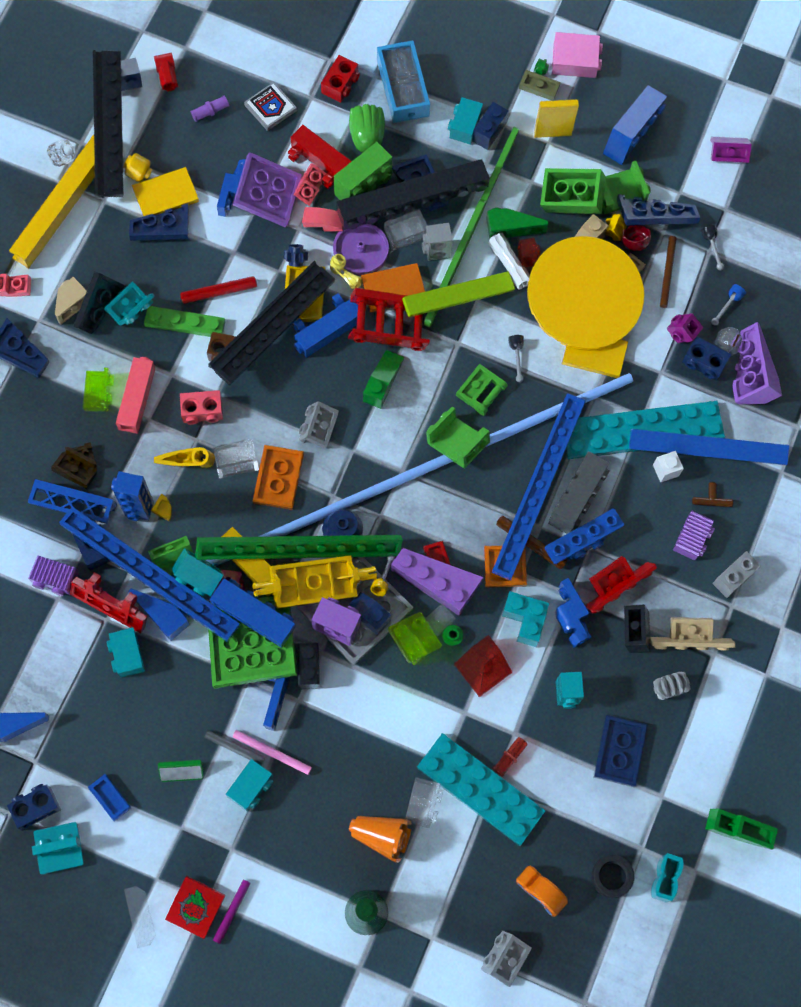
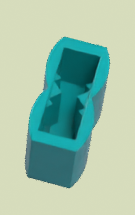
M669 853L660 858L657 864V878L654 880L651 888L652 898L666 903L675 898L678 891L677 879L683 871V858Z

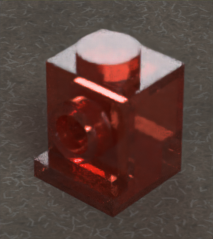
M535 238L519 240L517 252L523 267L534 266L540 256V246L536 244Z

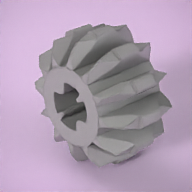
M685 672L669 674L657 678L653 682L655 694L661 700L687 693L691 689Z

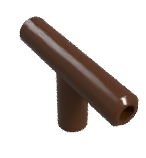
M710 482L709 498L693 497L692 504L732 507L733 500L717 498V483Z

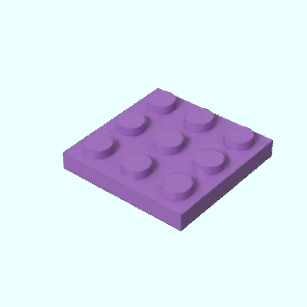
M249 152L233 206L286 227L289 223L296 198L293 194L301 180L302 174Z

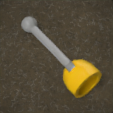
M388 556V563L382 577L373 581L370 590L374 595H386L388 583L385 581L392 562L396 558L395 556Z

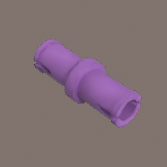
M224 95L214 101H207L205 105L190 112L194 121L197 122L209 115L214 116L215 112L229 107V103Z

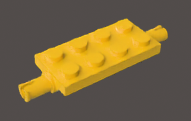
M351 555L269 567L271 581L253 583V589L261 588L260 590L253 591L254 596L273 594L276 609L319 603L322 597L325 599L330 597L335 600L358 597L357 584L360 581L377 579V573L368 574L376 571L375 566L361 569L354 567Z

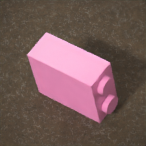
M556 32L553 43L552 74L596 78L597 71H601L602 59H599L603 44L600 43V36Z

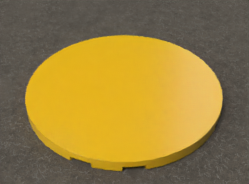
M578 236L559 241L543 252L536 261L529 276L527 295L532 315H534L539 323L540 328L549 337H553L561 342L562 345L570 348L597 350L618 342L632 330L643 309L644 287L636 265L623 250L603 239Z

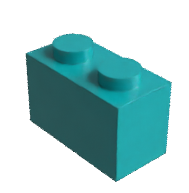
M463 97L459 104L456 103L453 115H455L454 120L450 119L447 129L450 131V139L471 145L473 130L482 115L483 103Z
M132 627L109 633L110 640L107 641L109 653L113 652L114 660L111 661L113 672H117L120 678L145 672L135 629Z
M582 672L560 673L555 681L557 706H563L564 709L576 708V705H579L584 698Z
M251 759L227 791L226 796L247 812L250 808L254 810L261 800L259 798L263 790L267 792L274 781L271 780L273 775Z

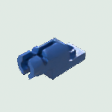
M246 159L238 161L233 174L225 173L217 203L218 216L226 217L227 210H231L232 201H234Z
M567 578L561 581L560 589L558 590L562 599L567 600V602L557 607L555 615L564 633H573L569 637V641L573 648L588 641L591 637L585 621L582 622V620L588 617L589 612L571 581Z

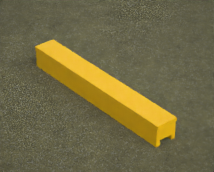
M94 134L9 250L10 253L14 254L12 258L28 269L95 178Z

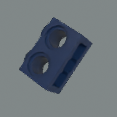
M696 336L682 363L689 369L703 373L709 379L718 380L731 354ZM693 353L699 354L701 358L695 357ZM710 362H715L718 367H714Z
M39 784L31 789V793L25 796L21 794L12 798V803L7 805L17 828L21 831L61 811L51 787L47 784ZM47 795L48 802L44 806H40L38 803L39 798ZM27 805V814L25 816H20L19 809L22 806Z

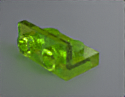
M104 367V371H86L83 400L84 411H108V406L112 404L110 386L114 385V375L110 373L109 368Z

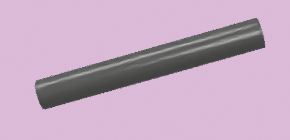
M209 730L205 734L206 739L249 760L252 759L261 766L265 760L264 757Z

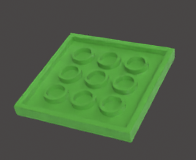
M274 596L258 598L262 603L267 601L275 606ZM291 607L275 610L281 615L286 613L291 616ZM229 614L227 615L237 621L240 626L228 642L208 629L212 686L214 689L297 676L293 632L281 648Z

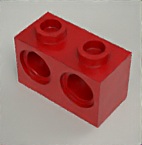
M338 55L321 82V93L341 103L344 97H348L353 82L356 83L359 79L358 63Z

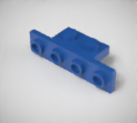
M611 509L546 545L545 550L554 564L566 558L569 561L573 558L578 560L587 554L586 551L591 548L596 550L603 546L607 535L622 528L624 523L616 510Z

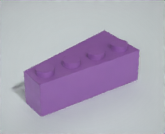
M405 548L400 551L391 564V571L458 616L483 580L481 576Z

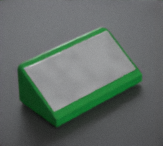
M201 760L158 763L159 776L162 782L203 779V763Z

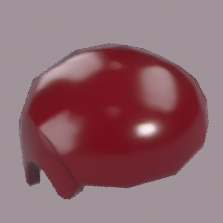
M641 225L629 226L626 230H623V244L629 250H644L651 241L650 229Z

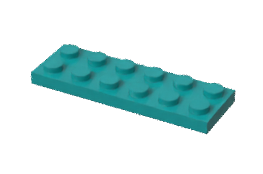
M443 733L417 766V769L519 846H521L545 812L543 808Z

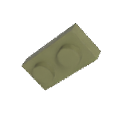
M526 70L519 84V89L554 101L561 82Z

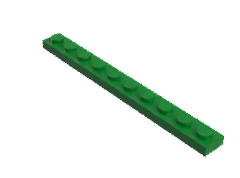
M401 535L197 537L195 556L196 560L327 558L350 555L351 557L398 556L403 539Z

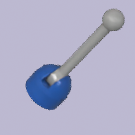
M734 284L730 288L728 293L730 299L717 317L711 320L712 325L716 326L719 324V319L733 301H740L745 296L746 291L741 286Z

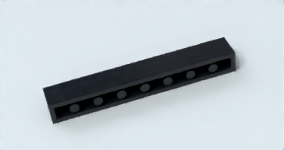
M480 159L336 201L337 213L344 230L355 229L366 223L373 224L383 218H393L400 213H410L417 208H427L437 202L444 203L452 198L464 197L475 191L482 192L489 186L490 177L483 160Z

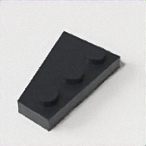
M94 271L73 327L93 334L105 317V310L103 308L126 285Z

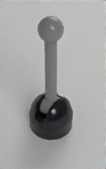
M716 225L706 226L701 229L702 236L711 242L717 261V269L723 270L724 264L721 263L714 241L717 237Z
M512 335L508 337L510 348L515 350L516 381L522 382L524 378L521 375L519 350L524 346V336Z

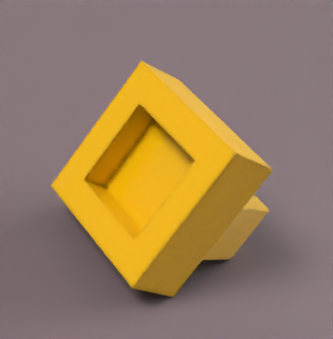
M613 214L612 218L606 219L608 228L605 235L612 237L614 241H621L623 230L626 229L627 225L621 214Z

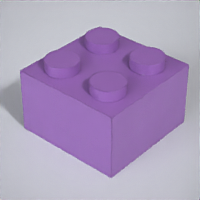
M322 597L311 620L313 630L351 646L361 625V614L354 607L347 606L346 608L339 605L340 602L328 597V599Z

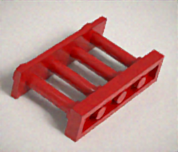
M362 288L354 289L350 302L358 305L357 329H352L348 339H352L357 343L373 342L407 347L413 351H422L430 343L429 339H422L423 314L415 316L414 337L403 336V318L406 309L402 299L407 295ZM366 305H372L377 308L376 332L365 330ZM385 308H392L396 311L395 334L384 333Z

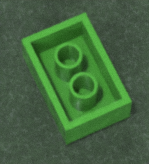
M378 142L374 143L334 175L335 196L342 200L376 190L381 184H386L392 177V156Z
M545 168L540 206L546 213L602 214L606 176L601 169Z

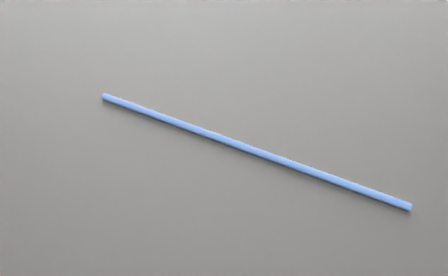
M628 373L576 397L586 400L585 403L632 383L633 378ZM563 402L490 434V443L487 446L557 416ZM442 455L258 537L286 536L326 518L335 510L347 509L453 461ZM212 559L206 561L214 566H218L231 559Z

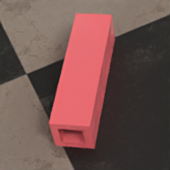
M147 357L133 358L116 420L118 430L136 434L139 432L156 369L154 362Z

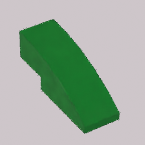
M719 808L710 809L705 830L770 850L774 849L778 831L775 827L743 815L732 814Z

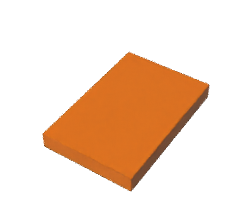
M417 263L361 275L364 289L407 296L425 292ZM368 305L370 312L377 311L375 306Z
M264 445L253 496L254 504L293 510L304 451Z

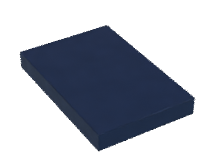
M606 715L593 778L636 787L648 725Z

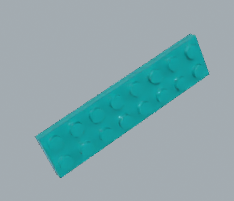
M718 401L580 417L566 447V453L569 460L584 458L588 451L597 456L640 451L629 449L631 429L725 438Z

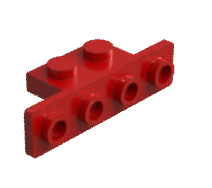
M621 556L589 578L599 596L585 605L588 612L598 613L603 610L604 605L608 602L617 600L625 590L634 588L638 581L653 574L652 571L657 569L656 564L646 562L635 571H632L626 558Z

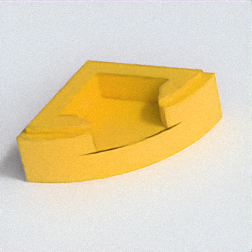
M161 494L151 512L170 522L172 507L167 497Z

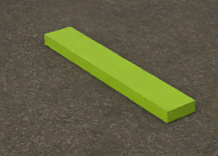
M509 271L405 296L402 301L408 317L512 292L515 290Z

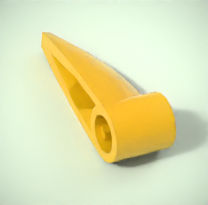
M201 447L173 451L154 457V463L171 466H201L209 468L215 462L213 452ZM203 455H206V458L203 459L204 461H201V457H204Z

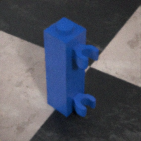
M339 293L332 297V303L336 309L308 327H305L300 318L293 323L295 325L293 327L297 332L294 335V347L298 353H303L307 358L356 326L358 305L356 303L350 302V299L344 302Z

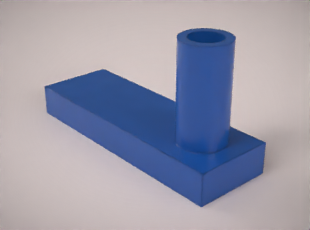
M290 677L269 680L275 682L263 723V726L268 730L275 731Z

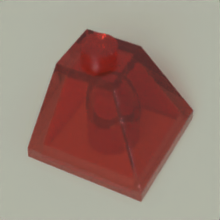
M489 635L471 647L454 663V666L479 698L512 674V670L502 651Z

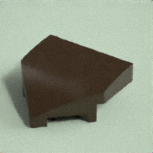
M91 442L84 443V446L75 448L65 447V452H62L51 466L52 471L87 489L97 474Z

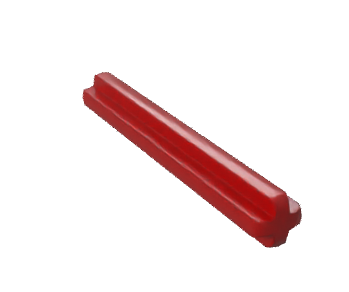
M251 276L181 292L180 296L182 303L185 304L257 287L256 278Z

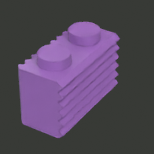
M691 511L673 551L692 560H696L698 556L702 557L707 547L704 542L706 538H711L715 530L712 527L714 521Z
M37 555L28 579L35 588L44 590L47 587L52 589L51 592L56 595L63 596L64 593L70 595L71 583L79 575V571L70 565Z

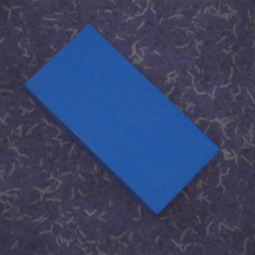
M106 774L88 787L114 822L131 809V806Z

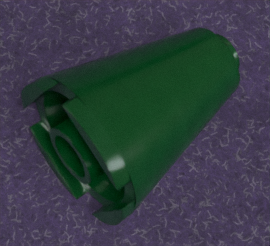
M363 890L355 893L348 900L345 907L346 922L355 933L360 935H373L379 932L385 926L388 919L386 901L374 891Z

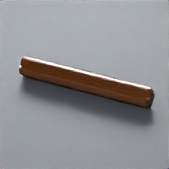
M501 516L496 525L508 533L512 521L505 516ZM530 534L526 543L528 548L559 569L566 565L567 559L554 564L545 550L546 545Z

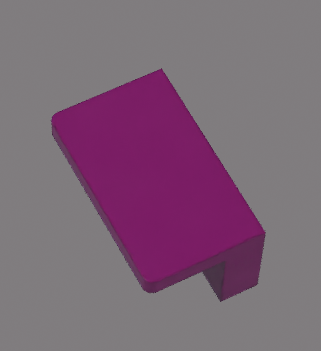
M711 137V161L749 163L752 144L748 138Z

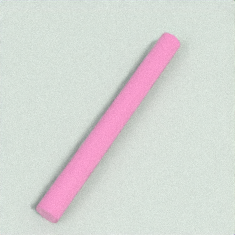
M238 730L234 732L233 738L307 775L311 772L312 767Z

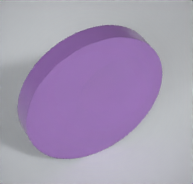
M366 223L355 229L339 231L333 242V255L342 254L346 259L344 269L357 276L377 272L383 267L388 258L389 244L387 237L381 229Z

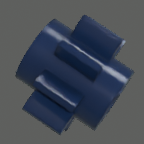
M290 244L288 250H284V259L286 262H289V266L300 267L303 266L304 261H308V251L303 249V245Z

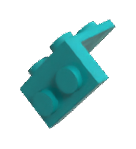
M132 281L103 309L120 326L123 324L128 325L140 316L138 314L139 311L142 312L153 304L151 299L155 295L151 293L146 296Z

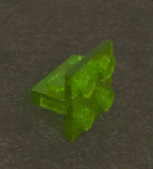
M421 612L388 627L389 633L408 663H412L414 666L419 664L428 654L442 647Z

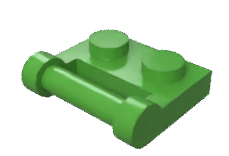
M479 364L456 392V396L474 408L480 415L485 416L488 412V407L508 385L504 380ZM492 382L495 384V387L481 404L477 400Z

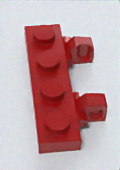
M95 572L90 579L74 578L71 583L70 595L127 627H133L136 632L142 633L146 626L147 615L135 606L137 595L130 592L124 600L112 597L103 588L99 587L101 576Z

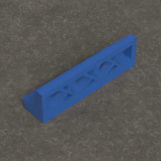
M37 479L34 481L28 499L29 504L67 513L70 510L67 507H74L73 504L76 502L84 503L88 508L81 511V513L91 520L105 524L108 523L111 511H115L117 505L113 499ZM37 491L48 495V498L41 502L35 500ZM56 497L65 498L68 503L61 507L56 506L53 499ZM96 507L106 509L104 518L95 516L92 509Z

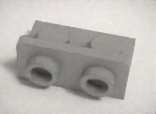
M319 401L309 405L305 412V423L299 429V434H301L299 441L304 442L307 440L322 448H326L339 411Z
M502 931L496 937L492 950L485 957L481 970L506 986L511 987L532 947L514 935Z

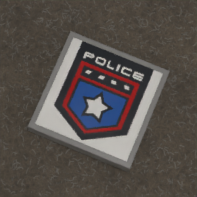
M274 82L244 102L246 108L267 131L297 111V107Z

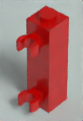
M302 125L290 137L291 148L288 151V159L295 162L300 155H303L327 173L322 178L324 181L322 185L328 189L334 183V175L352 162L305 125Z

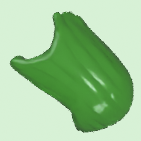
M363 104L362 107L358 105L350 109V133L356 149L362 153L374 143L378 142L381 145L383 141L385 117L382 107Z

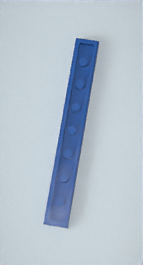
M638 429L630 430L629 449L662 453L676 451L677 454L779 465L788 464L789 445Z

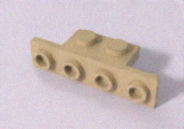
M671 617L670 637H650V643L656 649H667V646H673L680 650H686L688 647H696L698 650H708V647H716L718 650L735 648V642L731 638H713L714 620L712 618Z

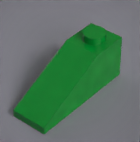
M497 207L487 211L486 221L490 239L498 233H503L506 238L542 234L547 231V220L508 208L501 209Z
M388 350L385 351L363 392V402L380 409L382 408L404 360L403 356Z

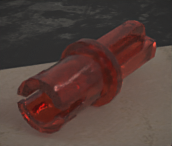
M518 737L510 748L503 752L504 755L493 767V770L503 777L511 765L517 763L516 759L527 747V742Z

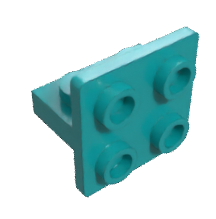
M76 822L34 831L35 846H32V852L38 858L40 874L84 865L78 824Z

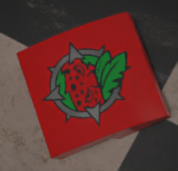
M186 876L165 920L205 939L226 895Z

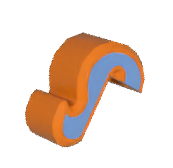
M527 866L516 878V883L542 904L552 917H556L568 904V899L563 892L549 879L542 876L533 866Z

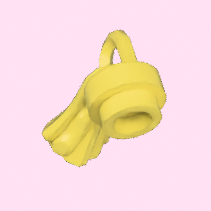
M342 254L332 256L330 260L331 271L345 279L352 289L359 288L362 285V278L344 269L346 265L345 257Z

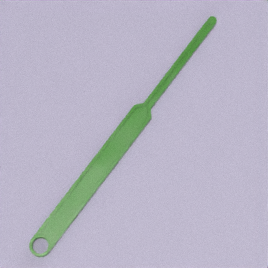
M513 127L490 177L489 186L484 190L439 288L450 286L519 133V128ZM438 310L427 313L424 326L431 327Z

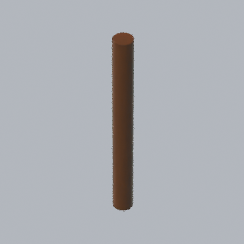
M670 236L668 241L660 299L661 308H667L677 240L675 236Z

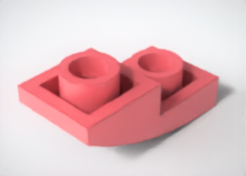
M311 163L293 195L310 206L319 192V187L323 183L322 178L327 173Z
M305 207L302 220L304 227H323L324 232L343 231L337 211Z
M0 274V296H30L31 277L28 274L11 277L7 274Z

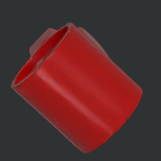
M172 53L154 56L162 90L173 91L178 87Z

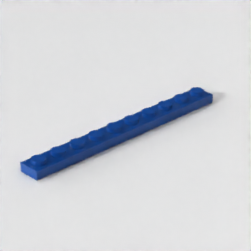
M568 393L566 394L492 570L493 574L508 580L512 579L586 400Z
M71 507L59 522L65 529L226 642L230 640L239 628L240 624L187 586L176 581L174 577L74 507Z

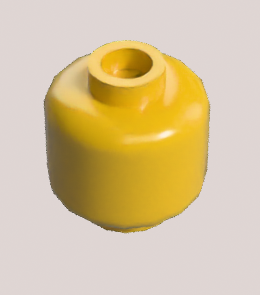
M137 153L132 156L129 155L123 165L125 175L137 182L143 181L144 178L148 180L153 170L150 168V160Z

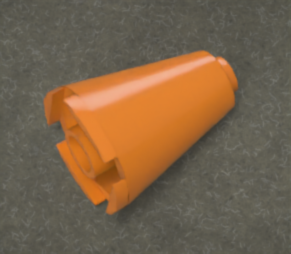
M357 816L356 819H352L349 831L356 840L389 860L399 863L402 858L398 856L400 852L405 853L410 839L411 829L407 828V826L411 825V821L397 818Z

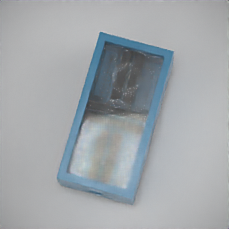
M414 41L377 47V63L393 123L429 117L430 101Z

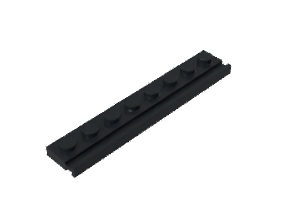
M93 50L95 197H123L121 51L96 52V50Z
M313 261L208 364V367L212 368L228 385H231L335 282V278L324 268L319 267L316 261Z

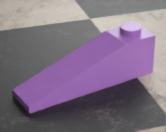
M756 322L740 332L738 346L740 356L739 362L735 366L737 371L736 380H733L736 404H766L782 396L775 366L760 324Z

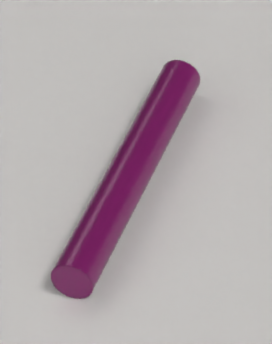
M242 880L213 941L221 944L251 884L250 882Z

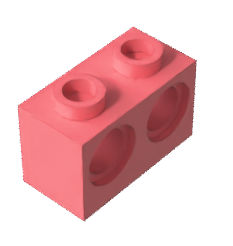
M220 390L180 393L183 423L193 425L201 421L215 423L223 420ZM210 405L217 406L214 410L207 409ZM189 407H196V410L193 412L187 411Z

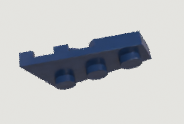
M426 154L392 166V172L402 182L435 173ZM449 201L444 203L437 202L427 208L433 211L447 206Z
M188 203L181 205L182 208L172 210V208L166 209L165 213L158 215L149 214L130 220V241L188 239Z

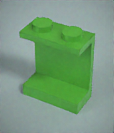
M637 161L632 162L629 170L606 176L602 206L604 214L620 210L617 203L618 194L625 195L627 199H633L635 196L642 197V201L648 200L651 193L650 186L645 182L643 169L638 166Z
M451 407L447 412L445 411L440 416V419L428 428L426 433L427 443L464 469L490 443L489 430L482 427L477 432L456 418L454 407Z

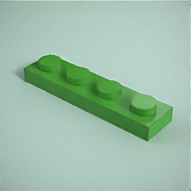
M149 306L144 325L145 327L211 337L212 332L223 334L225 318Z

